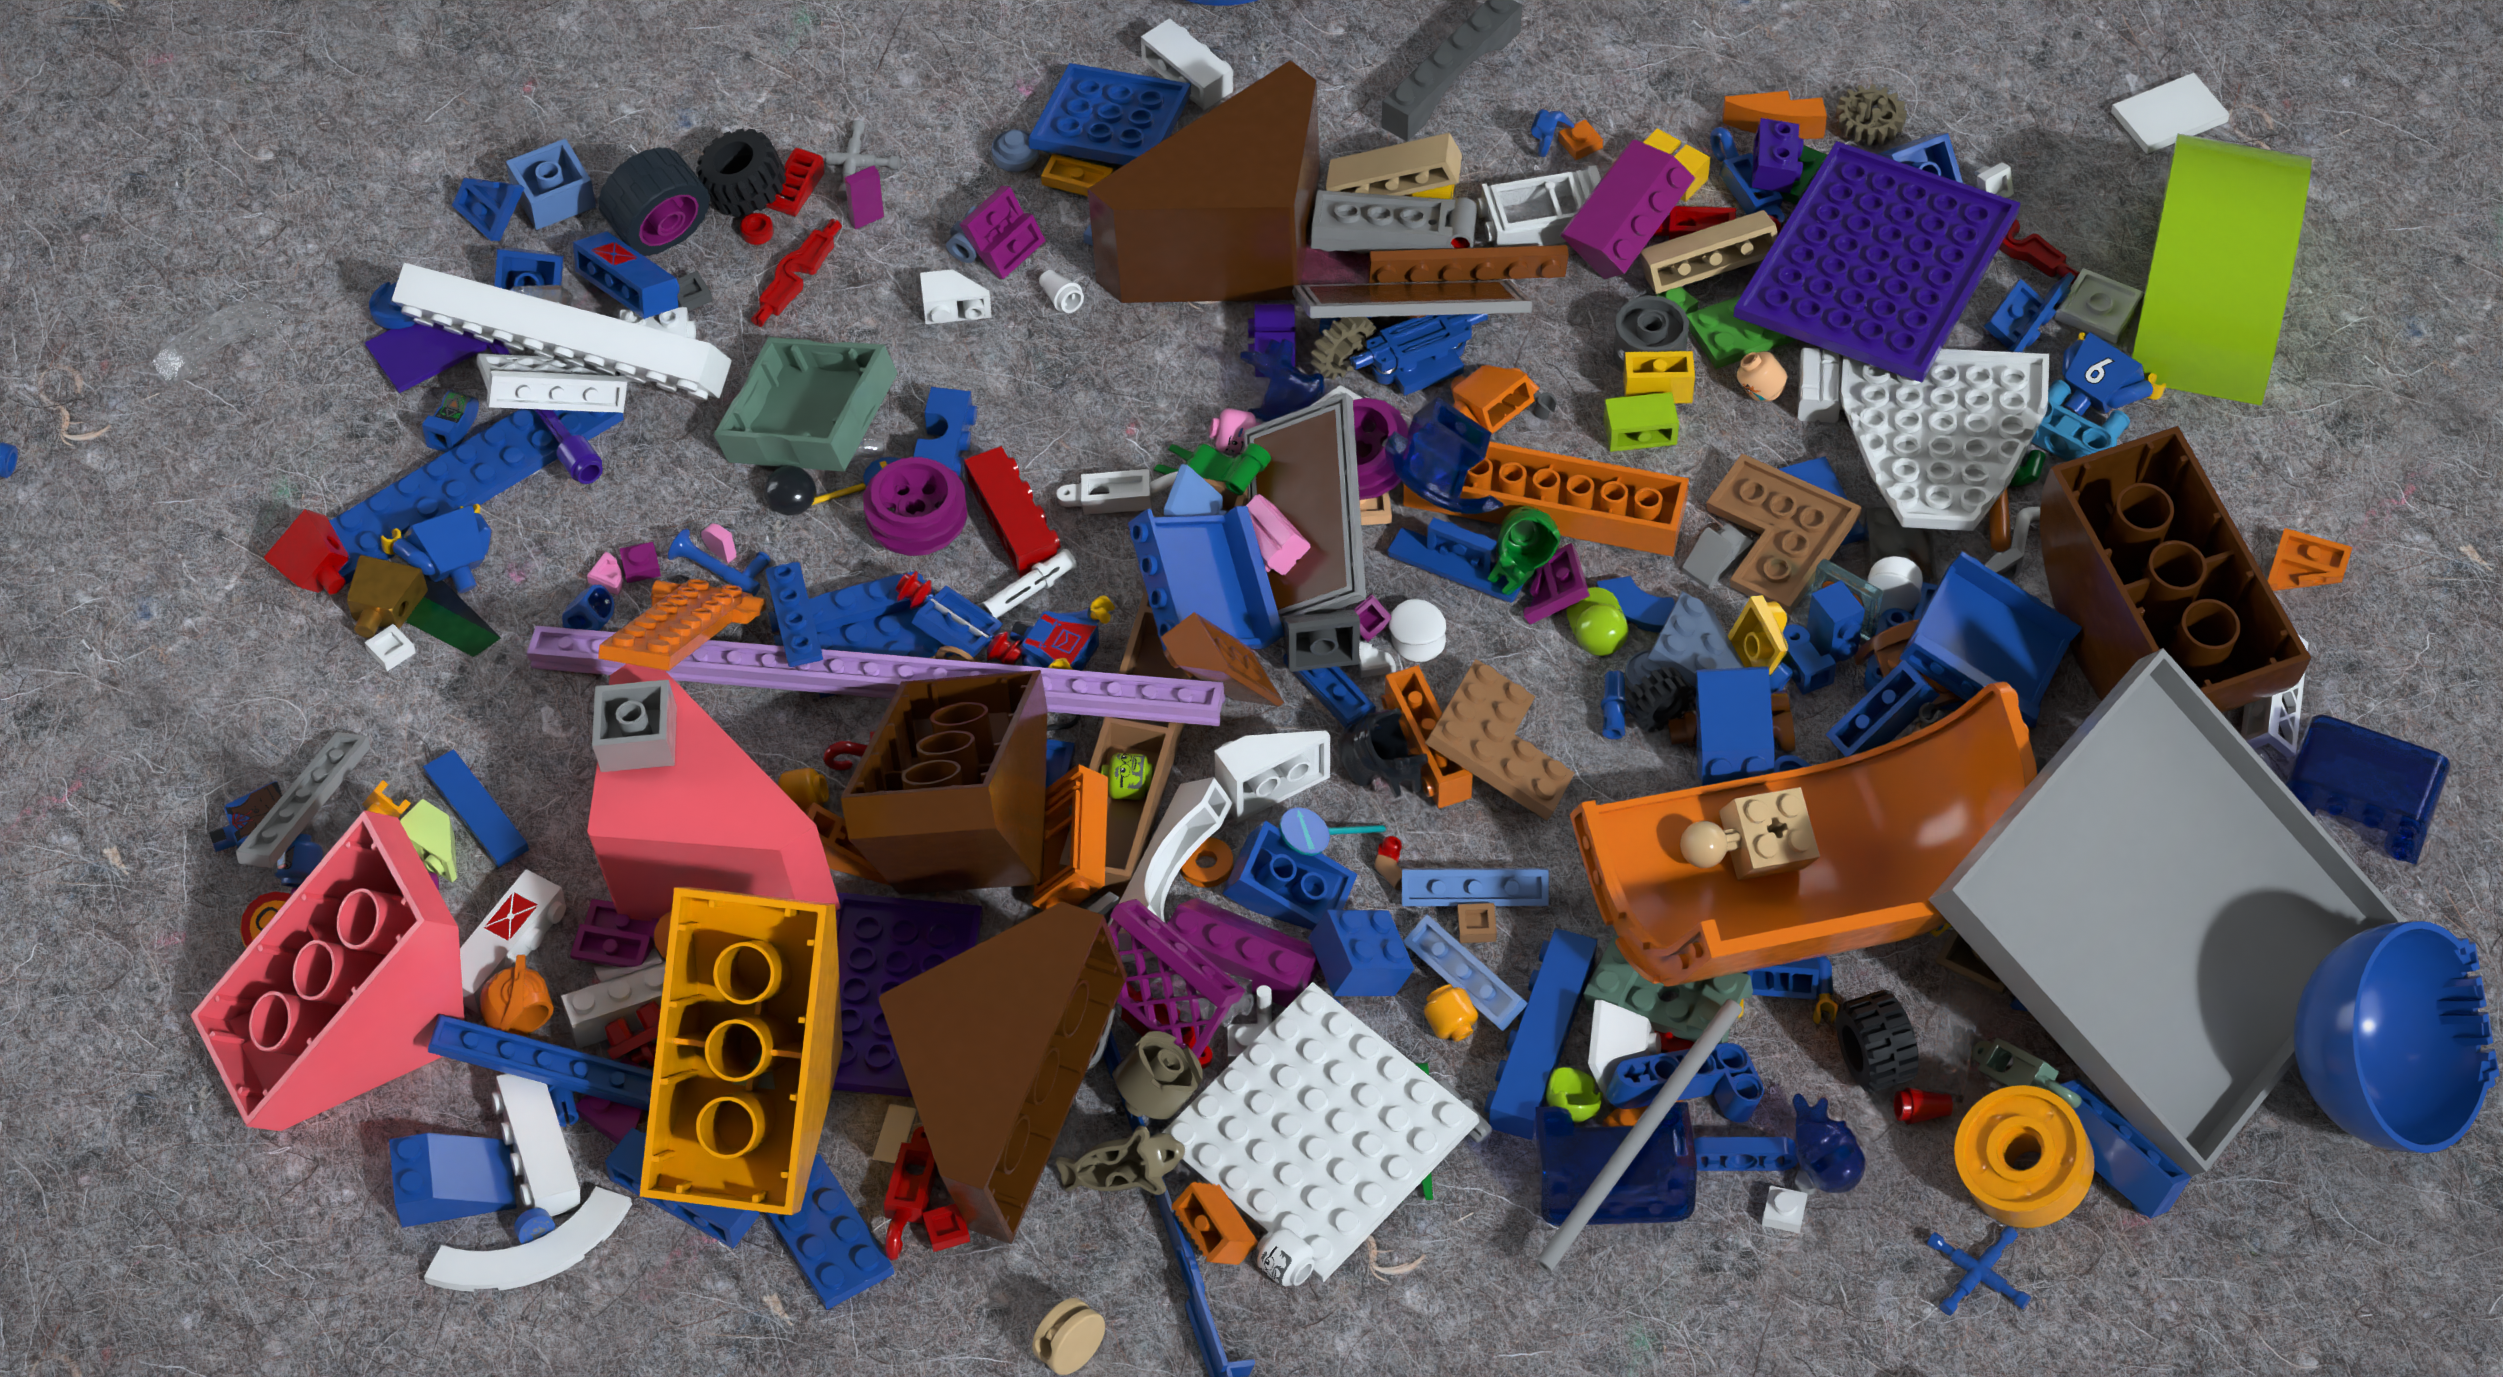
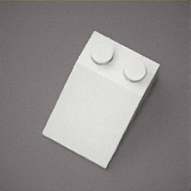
M1327 730L1246 735L1238 740L1226 742L1214 751L1215 779L1233 802L1229 812L1237 823L1330 778V734Z

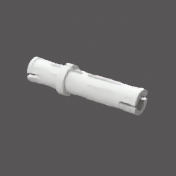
M1062 549L1061 552L1043 564L1040 562L1032 566V571L1008 585L985 602L980 603L981 609L997 619L1042 588H1050L1054 585V580L1069 570L1076 568L1077 563L1074 556L1068 549Z

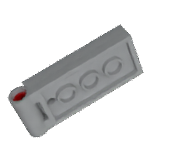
M1317 190L1312 223L1311 249H1321L1327 252L1335 250L1352 251L1358 254L1370 253V251L1473 248L1477 207L1474 201L1465 197L1454 200Z

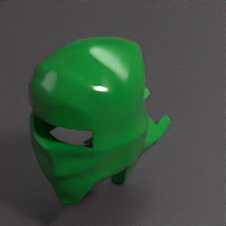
M1521 506L1513 509L1504 518L1497 543L1498 563L1487 578L1491 582L1496 583L1502 575L1506 576L1510 583L1502 589L1504 594L1508 596L1532 576L1536 568L1545 565L1555 554L1561 537L1555 521L1549 514L1531 506Z

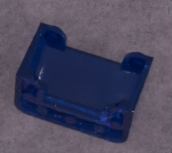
M1688 1102L1674 1103L1586 1225L1678 1222L1689 1218L1693 1214L1696 1199L1697 1160ZM1556 1106L1535 1107L1540 1206L1542 1218L1547 1223L1556 1226L1563 1224L1634 1126L1574 1128L1572 1114L1567 1109Z

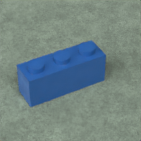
M1903 660L1825 735L1845 757L1890 743L1919 716V709L1924 703H1932L1940 695L1916 669Z

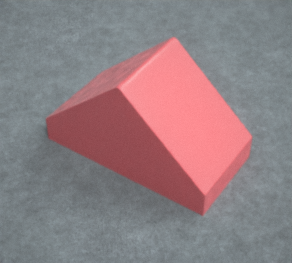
M625 664L612 673L609 685L669 680L677 705L674 766L601 772L597 761L587 833L617 914L628 915L629 919L652 921V918L660 919L672 910L674 888L684 886L835 904L836 911L840 909L841 906L817 826L665 670Z
M364 810L190 1015L246 1127L283 1131L443 1057L428 1052V1046L439 1014L464 1021L458 925L398 817Z

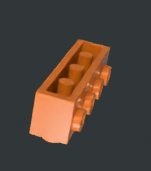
M1419 665L1385 675V695L1381 696L1383 709L1393 710L1399 708L1401 710L1402 716L1398 721L1406 737L1408 755L1427 753L1428 762L1421 767V783L1427 797L1432 796L1438 809L1471 799L1473 774L1425 744L1441 717L1442 711Z

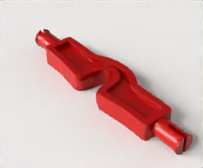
M830 219L822 231L813 230L798 250L787 254L779 262L775 270V279L759 297L760 308L751 317V321L756 326L762 327L771 314L779 316L787 305L803 290V279L794 272L809 275L817 273L825 258L834 248V236L842 228L838 220Z
M2015 219L1999 249L2011 258L2027 261L2049 277H2054L2056 274L2064 277L2071 272L2075 276L2071 281V284H2073L2080 272L2066 264L2067 256L2036 233L2022 240L2014 239L2020 231L2019 221Z

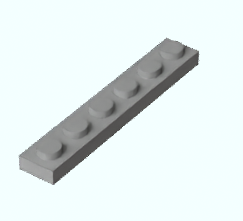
M336 732L236 850L238 863L254 865L259 868H272L370 749L369 737Z

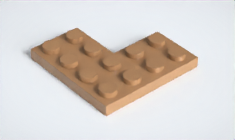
M1743 453L1706 502L1707 511L1761 534L1730 578V587L1748 596L1763 595L1766 602L1775 601L1779 603L1785 613L1790 615L1862 514L1860 505Z
M1475 659L1425 744L1548 821L1575 772L1568 769L1560 761L1554 760L1538 750L1530 742L1524 741L1515 735L1536 696L1526 691L1521 685L1515 684L1496 672L1493 667Z

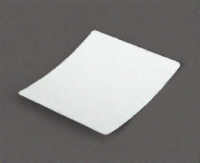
M652 949L642 965L636 967L602 965L594 968L599 980L604 982L663 963L664 961L660 958L657 950Z

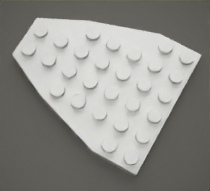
M1941 349L1922 383L1843 355L1841 404L1870 476L1902 527L1973 531L2010 484L2047 412L2049 354Z

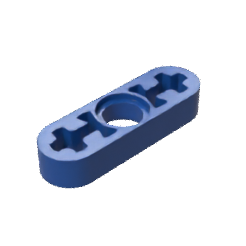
M1698 1137L1688 1141L1686 1144L1687 1166L1697 1171H1784L1795 1167L1798 1162L1796 1142L1787 1137Z

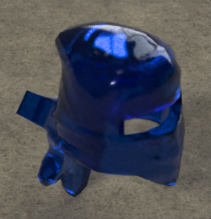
M1271 339L1264 353L1254 351L1253 353L1243 351L1240 353L1239 358L1253 365L1271 379L1262 405L1259 408L1248 409V412L1253 413L1256 419H1261L1265 423L1309 407L1325 396L1323 374L1315 373L1308 375L1292 366L1291 359L1294 343L1286 339H1282L1281 343Z
M1796 1093L1792 1099L1797 1114L1795 1138L1798 1145L1794 1148V1154L1800 1169L1809 1176L1815 1187L1826 1193L1849 1192L1861 1181L1866 1169L1865 1155L1857 1142L1856 1135H1854L1851 1128L1847 1127L1845 1120L1836 1121L1828 1117V1100L1825 1097L1820 1098L1815 1106L1810 1107L1804 1096Z

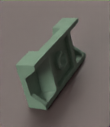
M1613 935L1584 992L1587 1009L1594 1012L1595 1000H1604L1648 1018L1653 1030L1662 1033L1671 1032L1675 1037L1696 1042L1727 999H1732L1740 1004L1742 998H1751L1753 987L1750 975L1744 973L1664 987L1663 983L1653 984L1639 975L1626 961L1615 944V940L1619 936ZM1672 991L1679 994L1677 999L1670 1002L1660 1000V997L1666 992ZM1730 1028L1718 1044L1728 1043Z

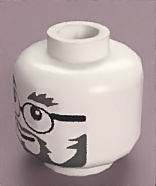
M1281 1229L1276 1233L1268 1232L1258 1243L1257 1265L1259 1269L1280 1286L1300 1285L1313 1271L1315 1266L1312 1257L1313 1248L1290 1229Z

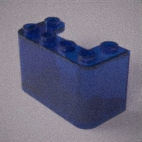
M2316 715L2308 723L2285 785L2313 817L2318 808L2327 811L2331 815L2341 816L2362 823L2369 828H2377L2388 832L2384 842L2386 851L2396 860L2417 865L2443 792L2451 763L2448 758L2439 752L2331 716Z

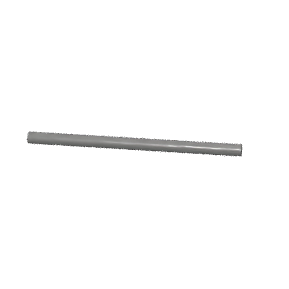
M1732 999L1725 1001L1535 1260L1537 1266L1543 1271L1552 1272L1742 1012V1007Z

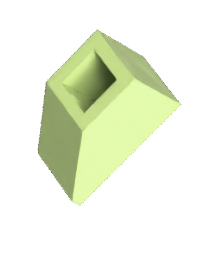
M421 799L400 822L428 872H434L438 877L441 875L453 883L457 879L455 836L450 817L426 800Z

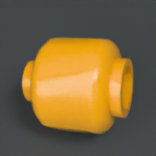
M814 768L784 771L778 779L777 785L803 812L813 802L823 807V804L828 801L829 790L826 778Z
M1448 984L1436 989L1426 997L1428 1003L1423 1010L1424 1016L1437 1038H1452L1454 1042H1459L1474 1032L1471 1026L1478 1020V1011L1464 988H1453L1452 984Z

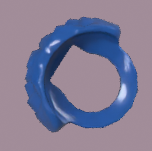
M1541 109L1536 113L1530 131L1534 137L1540 139L1539 157L1547 155L1556 127L1574 128V124L1565 113L1559 110L1548 112L1545 109Z

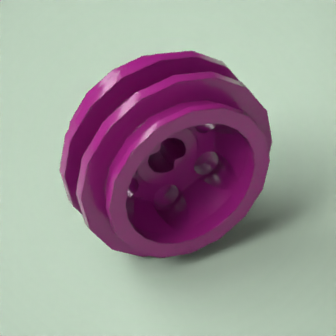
M1361 398L1353 400L1359 500L1379 497L1400 483L1410 470L1415 456L1414 437L1398 409L1383 400ZM1388 439L1385 446H1382L1384 440Z
M911 457L892 462L869 480L863 494L866 528L877 543L895 553L907 556H921L941 550L961 534L967 520L965 486L956 472L935 460ZM889 508H894L895 511H894V512H891V511H889L888 509H889Z

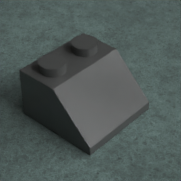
M1334 610L1327 613L1298 614L1292 617H1283V631L1285 634L1283 640L1289 672L1359 664L1360 619L1354 610Z

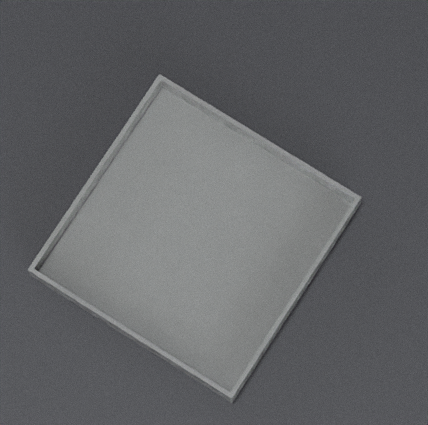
M2164 648L2139 659L1928 899L2128 1122L2190 1176L2208 1171L2296 1061L2294 1019L2297 1006L2307 981L2320 962L2342 942L2362 931L2388 923L2407 922Z

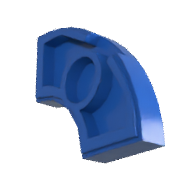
M1631 576L1596 582V587L1610 591L1617 598L1627 621L1638 625L1637 628L1645 631L1661 632L1675 604L1673 597H1656L1647 594L1636 586Z

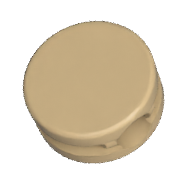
M1079 1298L1066 1299L1051 1309L1039 1324L1032 1342L1033 1353L1059 1375L1071 1374L1087 1363L1098 1349L1105 1333V1320L1098 1312L1090 1309L1083 1300Z

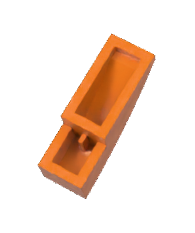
M1788 91L1724 96L1722 121L1726 125L1756 133L1760 118L1799 124V138H1824L1827 114L1822 97L1790 100Z

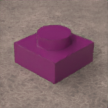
M653 542L619 549L627 583L661 576Z

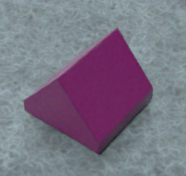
M1372 593L1366 597V600L1361 601L1352 609L1359 615L1360 635L1367 642L1384 629L1392 617Z

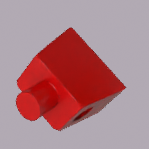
M304 509L263 557L302 589L318 593L325 588L329 594H335L346 583L345 579L339 574V570L348 561L349 555L328 518L317 512Z

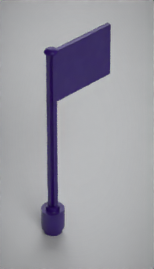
M417 323L411 327L390 329L364 342L366 348L398 393L488 348L492 354L511 355L500 340L494 339L493 343H487L474 338V334L464 331L463 335H457L444 330V326L434 323L433 327ZM534 409L560 444L557 449V458L571 477L582 484L595 482L603 471L602 460L587 439L581 435L572 436L553 410Z

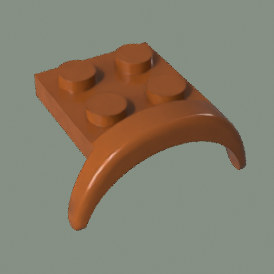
M1920 619L1896 625L1871 637L1857 651L1854 657L1856 665L1863 664L1869 657L1875 655L1884 679L1902 661L1899 658ZM1918 671L1940 695L1932 702L1935 704L1934 709L1964 700Z

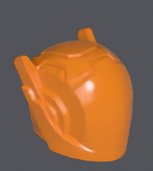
M525 955L516 956L515 967L503 969L492 976L485 983L480 994V1012L487 1027L527 1038L529 1033L537 1030L550 1019L554 1010L543 977L537 971L527 968Z

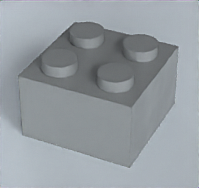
M669 680L595 686L592 747L601 772L675 765L677 705Z

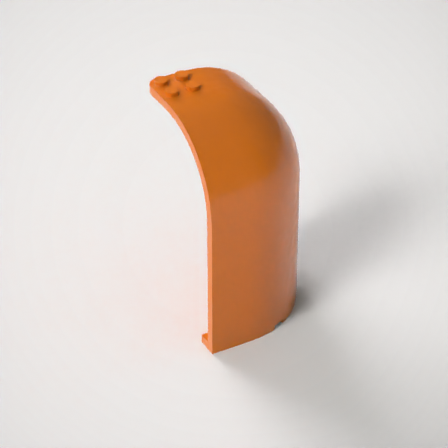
M2005 681L1988 684L1963 706L1943 719L1893 742L1838 760L1799 769L1596 805L1595 800L1581 802L1569 815L1589 883L1602 919L1606 926L1613 925L1619 936L1615 940L1617 948L1631 967L1644 979L1653 984L1663 983L1664 987H1670L1897 942L1923 935L1948 923L1928 899L2037 776L2036 762L2029 741L2030 732L2028 726L2023 722L2018 707L2017 692ZM1801 787L1820 857L1805 869L1738 881L1730 851L1726 852L1724 858L1717 865L1709 868H1699L1691 865L1684 858L1680 848V841L1687 827L1695 822L1709 821L1724 830L1719 811L1735 798Z

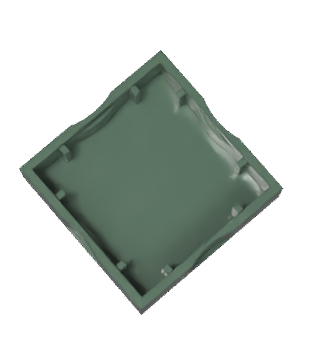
M768 337L749 371L744 387L733 399L714 436L729 463L779 467L792 465L804 469L845 472L898 372L884 344L853 342L819 343L807 339Z

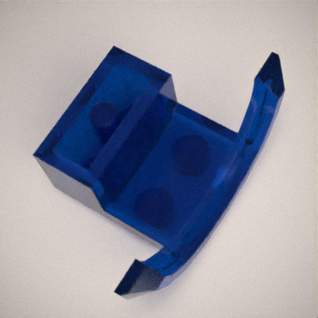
M1435 398L1413 415L1407 438L1396 431L1388 437L1385 455L1391 471L1403 484L1421 498L1438 507L1457 513L1479 514L1495 511L1503 507V503L1491 495L1480 499L1460 498L1467 471L1485 459L1492 433L1441 398Z

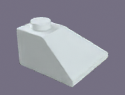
M1595 1000L1588 1065L1600 1091L1603 1092L1607 1105L1611 1103L1607 1099L1606 1089L1618 1064L1626 1059L1660 1054L1661 1039L1658 1032L1654 1033L1648 1018L1604 1000Z

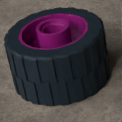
M658 147L644 150L628 158L623 164H620L607 178L598 199L600 213L620 239L643 256H650L653 254L657 255L681 243L697 230V227L703 222L705 214L708 212L710 195L707 188L678 152L671 148Z

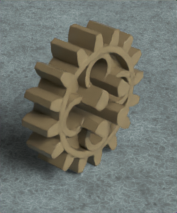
M1871 84L1870 89L1867 90L1862 85H1858L1857 92L1848 89L1846 97L1840 96L1835 116L1838 119L1837 127L1844 128L1845 137L1853 134L1855 136L1854 142L1856 143L1861 139H1866L1867 145H1871L1873 140H1877L1882 145L1884 144L1885 137L1895 140L1896 132H1903L1907 111L1904 110L1905 102L1898 101V93L1887 94V87H1883L1879 91L1876 90L1875 84Z

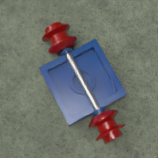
M915 571L912 575L906 573L896 586L895 591L899 593L898 601L904 598L911 601V610L923 605L911 623L919 627L927 636L935 638L945 646L962 649L973 658L984 647L987 648V661L997 658L1001 661V664L1015 665L1021 657V649L1019 648L1021 640L1012 644L1007 640V631L998 634L1004 623L947 585L934 596L931 594L932 581L928 580L921 583L918 581V572Z

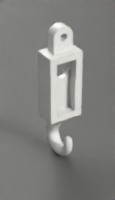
M1149 469L1081 474V484L1061 486L1056 493L1058 503L1063 507L1082 506L1084 515L1152 510V498L1162 490L1172 486L1178 472L1169 473L1152 482ZM1109 492V494L1091 495V493Z

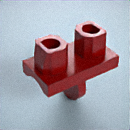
M655 1000L635 1011L644 1028L632 1033L624 1016L608 1023L604 1027L608 1041L611 1044L607 1052L612 1060L640 1046V1051L630 1055L632 1061L639 1064L647 1060L650 1066L654 1068L657 1042L652 1043L651 1040L658 1036L661 1009Z

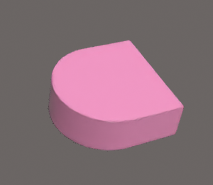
M712 523L701 532L702 539L708 549L727 564L737 557L732 534L718 524Z

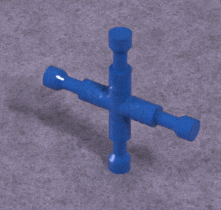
M2006 1226L2000 1233V1239L1994 1246L1990 1245L1978 1260L1960 1248L1956 1250L1946 1243L1944 1237L1937 1232L1931 1235L1927 1245L1934 1250H1941L1951 1257L1950 1261L1967 1271L1956 1285V1291L1951 1297L1945 1298L1939 1305L1943 1313L1951 1316L1958 1308V1302L1964 1296H1968L1980 1281L1997 1293L2003 1292L2013 1299L2015 1305L2022 1310L2025 1309L2031 1300V1296L2024 1291L2015 1290L2007 1284L2006 1279L1991 1270L2002 1256L2001 1251L2007 1244H2012L2018 1237V1233L2014 1228Z

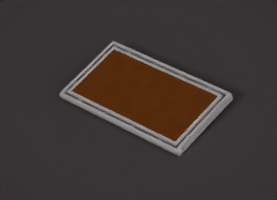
M1511 280L1294 285L1292 290L1294 298L1310 318L1377 316L1423 318L1426 315L1531 313L1532 302Z
M1345 393L1245 430V448L1248 444L1254 443L1263 447L1271 456V461L1264 471L1258 472L1248 486V503L1255 495L1260 494L1273 503L1311 544V548L1300 559L1296 560V564L1286 575H1281L1274 569L1267 572L1282 627L1283 617H1292L1298 614L1327 613L1366 600L1353 398Z

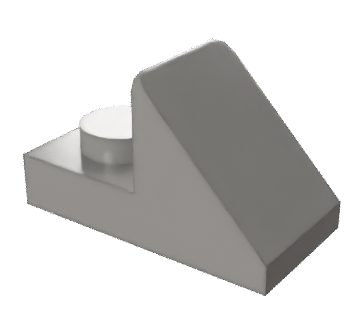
M1728 523L1718 532L1707 527L1684 563L1682 572L1709 590L1747 556L1754 545V541Z

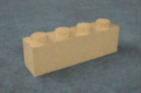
M1445 133L1331 159L1326 190L1403 196L1457 184L1459 182L1462 153L1451 134Z
M1762 210L1644 248L1640 252L1645 278L1655 293L1658 294L1764 260L1777 239L1778 233L1776 224Z

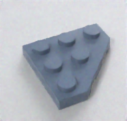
M1682 591L1647 658L1662 667H1667L1668 669L1670 666L1674 667L1688 683L1695 687L1696 670L1745 668L1713 609L1705 605L1698 598Z

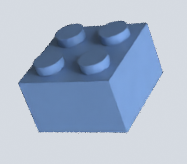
M566 138L506 161L510 184L522 185L524 187L519 202L536 230L596 207L592 181Z

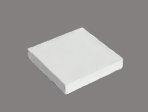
M2083 268L2070 288L2071 292L2057 309L2055 320L2085 332H2091L2100 338L2116 344L2141 304L2144 292Z

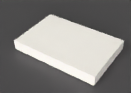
M2195 73L2115 103L2111 110V113L2146 154L2174 144L2177 133L2194 136L2227 123L2230 115Z

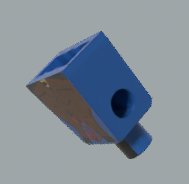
M277 781L271 782L226 804L224 809L230 825L209 832L215 852L237 846V848L241 846L282 797Z

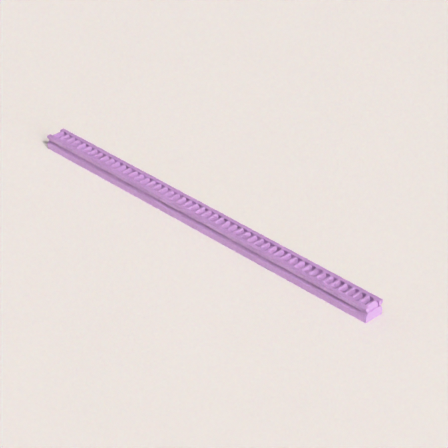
M536 626L527 650L528 659L531 660V667L534 669L611 675L626 664L598 659L599 645L616 632ZM708 640L671 670L666 671L676 681L892 699L901 681L1041 670L1048 712L1211 726L1220 725V711L1222 703L1225 702L1223 682L821 649L823 660L789 667L784 646Z

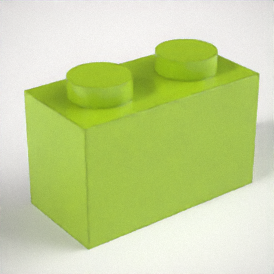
M1672 392L1605 399L1603 422L1610 452L1677 445L1679 420Z

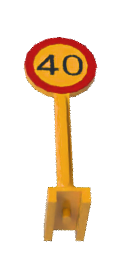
M382 780L362 805L367 808L366 811L399 818L411 803L405 799L399 807L394 804L391 798L386 797L382 793L389 785ZM273 891L258 896L248 904L241 916L239 930L246 949L292 894Z

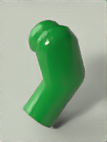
M2032 450L2029 453L2026 465L2023 467L2019 465L2009 485L2020 487L2036 482L2040 477L2046 459L2045 453L2040 450Z

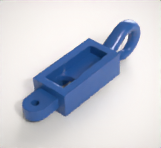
M1724 127L1713 129L1710 134L1711 148L1715 157L1719 161H1723L1719 176L1747 215L1764 210L1767 214L1775 217L1780 222L1782 228L1785 216L1780 209L1783 200L1781 194L1777 191L1753 188V154L1747 153L1739 156L1731 133ZM1720 140L1722 142L1725 154L1721 150ZM1757 192L1762 199L1757 200L1753 193Z

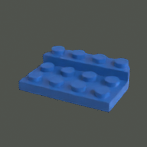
M918 573V581L921 583L926 582L923 580V576ZM905 574L881 578L824 593L809 599L821 649L930 658L935 656L937 651L945 645L935 638L927 636L919 627L911 623L923 605L911 610V601L909 599L897 600L899 593L895 589ZM932 588L931 594L935 596V592ZM948 652L945 655L948 658L954 655V653ZM818 692L820 699L837 695Z

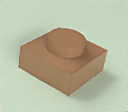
M1494 903L1458 904L1459 943L1496 942L1497 931Z

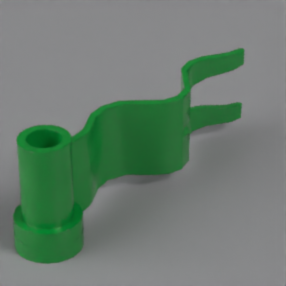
M1254 443L1248 444L1243 453L1235 458L1227 457L1206 444H1199L1194 452L1171 444L1168 448L1169 451L1187 461L1185 465L1191 467L1202 478L1225 482L1226 487L1232 493L1240 496L1246 491L1257 473L1264 471L1271 461L1270 454L1263 447ZM1157 464L1154 471L1167 475L1178 472L1179 469Z

